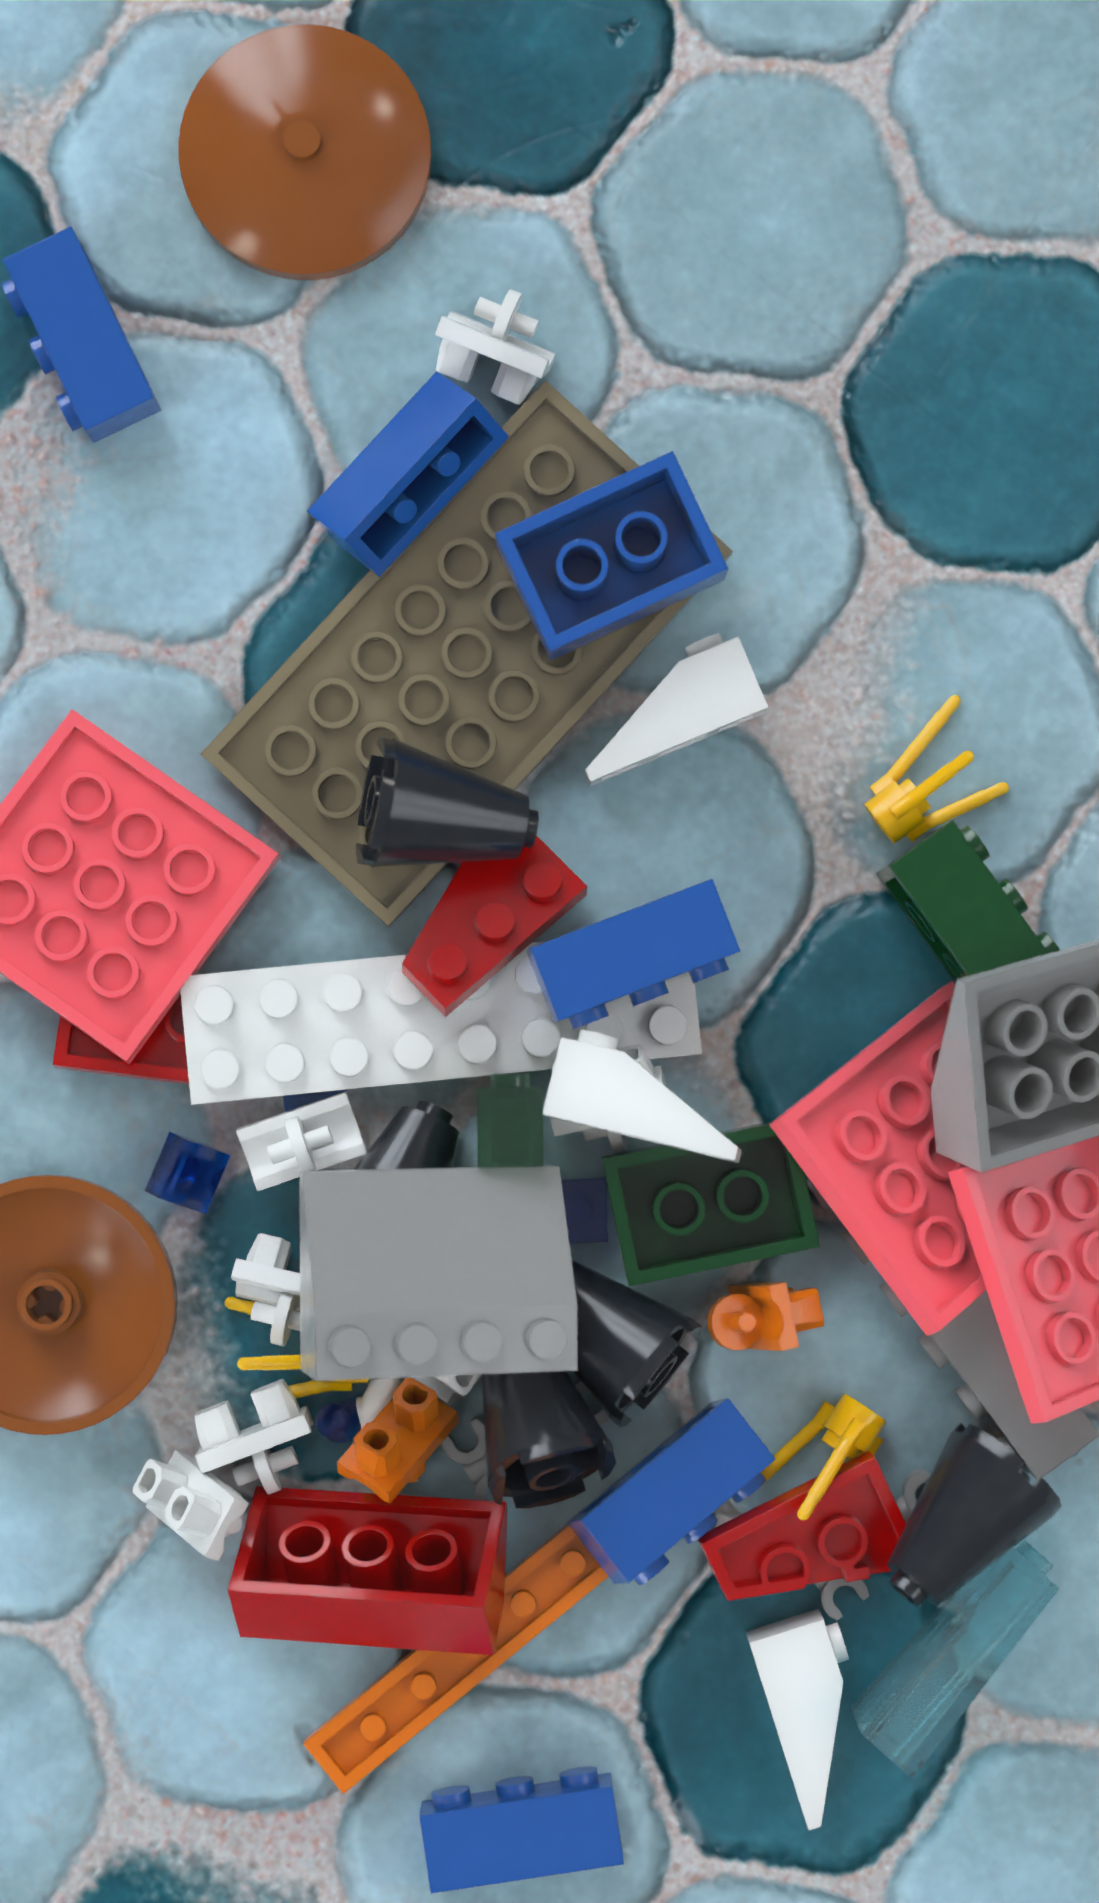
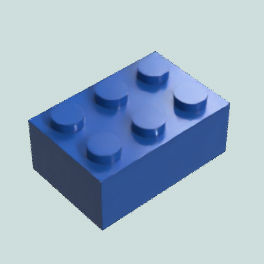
M673 451L495 533L496 546L550 661L725 580L728 572V566Z

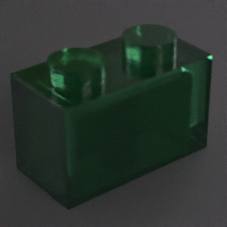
M490 1074V1087L477 1088L478 1167L544 1166L543 1086H530V1074Z

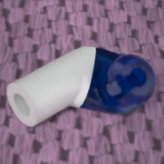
M371 1379L362 1397L325 1404L320 1408L316 1416V1427L319 1433L335 1443L354 1441L353 1438L367 1422H372L393 1398V1392L404 1379Z

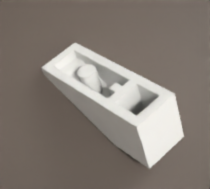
M720 633L696 641L685 648L688 658L680 660L586 768L585 777L589 787L765 714L768 705L739 636L723 642Z
M580 1030L578 1041L561 1037L542 1112L543 1115L739 1163L742 1150L625 1052L616 1050L618 1038L587 1030Z
M819 1609L746 1631L808 1830L821 1827L843 1688V1679L838 1663L849 1660L838 1623L825 1625Z

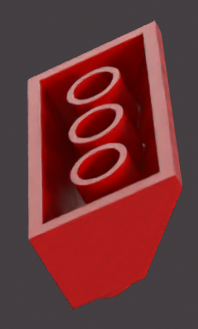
M256 1486L227 1589L240 1637L493 1655L504 1604L507 1503L503 1502L501 1506L494 1501L397 1495L389 1504L380 1499L375 1493L281 1487L280 1491L268 1495L263 1486Z

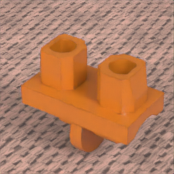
M742 1282L728 1285L729 1294L718 1298L711 1306L708 1314V1330L712 1339L719 1346L728 1350L757 1349L784 1351L799 1347L797 1332L824 1326L817 1288H804L794 1291L792 1287H787V1282Z
M406 1377L393 1392V1398L372 1422H367L353 1438L354 1443L337 1461L338 1473L347 1479H354L363 1483L380 1499L390 1504L408 1482H417L425 1473V1462L459 1423L458 1411L439 1401L436 1391L412 1377Z

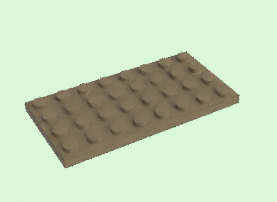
M546 380L503 425L502 429L508 434L509 438L380 577L370 570L201 753L209 763L388 927L400 917L448 863L371 867L357 863L356 843L369 845L370 827L358 825L359 809L371 755L384 757L376 744L378 739H396L516 790L695 596L694 594L550 661L496 546L495 533L637 468L639 465ZM712 532L726 562L733 551Z

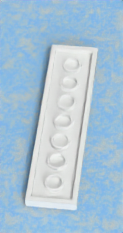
M547 941L532 942L447 1017L402 973V962L407 955L191 975L180 990L191 1105L550 1070L555 1063L561 1037L578 1041L580 1030L618 1038L616 1050L641 1044L650 1060L701 1055L702 1048L695 983L692 982L689 972L665 980L669 993L636 1006L632 1005L629 995L605 1003L609 1016L572 1029L569 1018L556 1023L553 1022L526 952L529 948Z

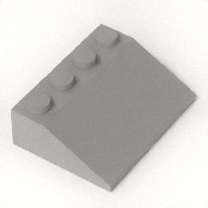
M1099 939L956 980L931 1087L936 1153L982 1173L1099 1136Z
M560 1166L300 1171V1370L315 1381L577 1370V1298Z

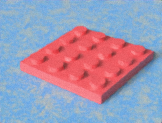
M72 709L0 804V973L130 1064L181 995L180 990L191 975H195L275 867L280 860V855Z
M953 981L939 988L769 1124L926 1336L939 1332L986 1291L948 1175V1171L965 1165L936 1153L931 1087L955 989Z
M1099 1136L982 1173L967 1166L948 1171L1030 1423L1048 1422L1098 1401Z

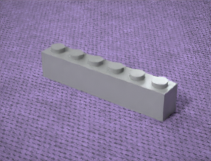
M808 1178L806 1180L808 1190L826 1213L829 1212L831 1207ZM848 1230L843 1232L841 1235L863 1265L867 1264L870 1261ZM886 1281L879 1286L898 1314L903 1317L909 1313ZM987 1290L939 1332L929 1336L923 1333L917 1338L939 1369L948 1363L951 1365L964 1383L954 1391L977 1422L986 1415L1001 1434L997 1440L1025 1461L1021 1468H1025L1037 1481L1040 1477L1043 1478L1099 1437V1432L1081 1408L1048 1422L1030 1423Z

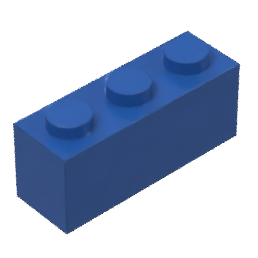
M72 226L2 259L11 279L1 283L2 288L16 316L20 318L29 314L36 328L38 336L29 339V344L45 375L56 370L66 392L56 396V400L72 431L83 427L93 443L162 411Z
M436 371L307 512L341 548L380 577L509 436L476 397Z
M712 878L529 948L526 952L553 1022L556 1023L569 1018L572 1029H576L609 1016L605 1003L629 995L632 1005L636 1006L669 993L665 980L689 972L692 982L696 983L729 970L725 957L740 952V949Z
M729 1398L713 1401L567 1521V1523L614 1584L630 1583L634 1579L640 1586L652 1579L668 1565L670 1561L664 1553L683 1538L687 1544H691L707 1533L718 1522L713 1512L729 1498L732 1497L735 1503H739L759 1489L766 1481L761 1471L776 1459Z
M584 1766L560 1772V1780L534 1784V1779L531 1776H517L496 1782V1790L470 1794L469 1786H450L433 1791L431 1793L432 1800L422 1801L419 1814L431 1894L623 1865V1848L611 1773L598 1774L596 1767Z

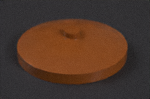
M313 24L288 25L262 31L234 45L221 55L199 80L189 98L182 118L178 142L180 172L186 194L197 218L212 239L228 254L252 269L268 275L292 280H320L344 275L366 266L388 251L403 236L420 210L426 195L432 163L431 139L424 107L416 89L399 65L377 46L355 34L329 26Z
M51 1174L34 1175L0 1184V1427L26 1434L53 1435L74 1432L93 1426L110 1418L140 1395L152 1381L168 1353L174 1335L178 1307L177 1285L169 1255L161 1238L143 1214L129 1201L100 1184L81 1178Z

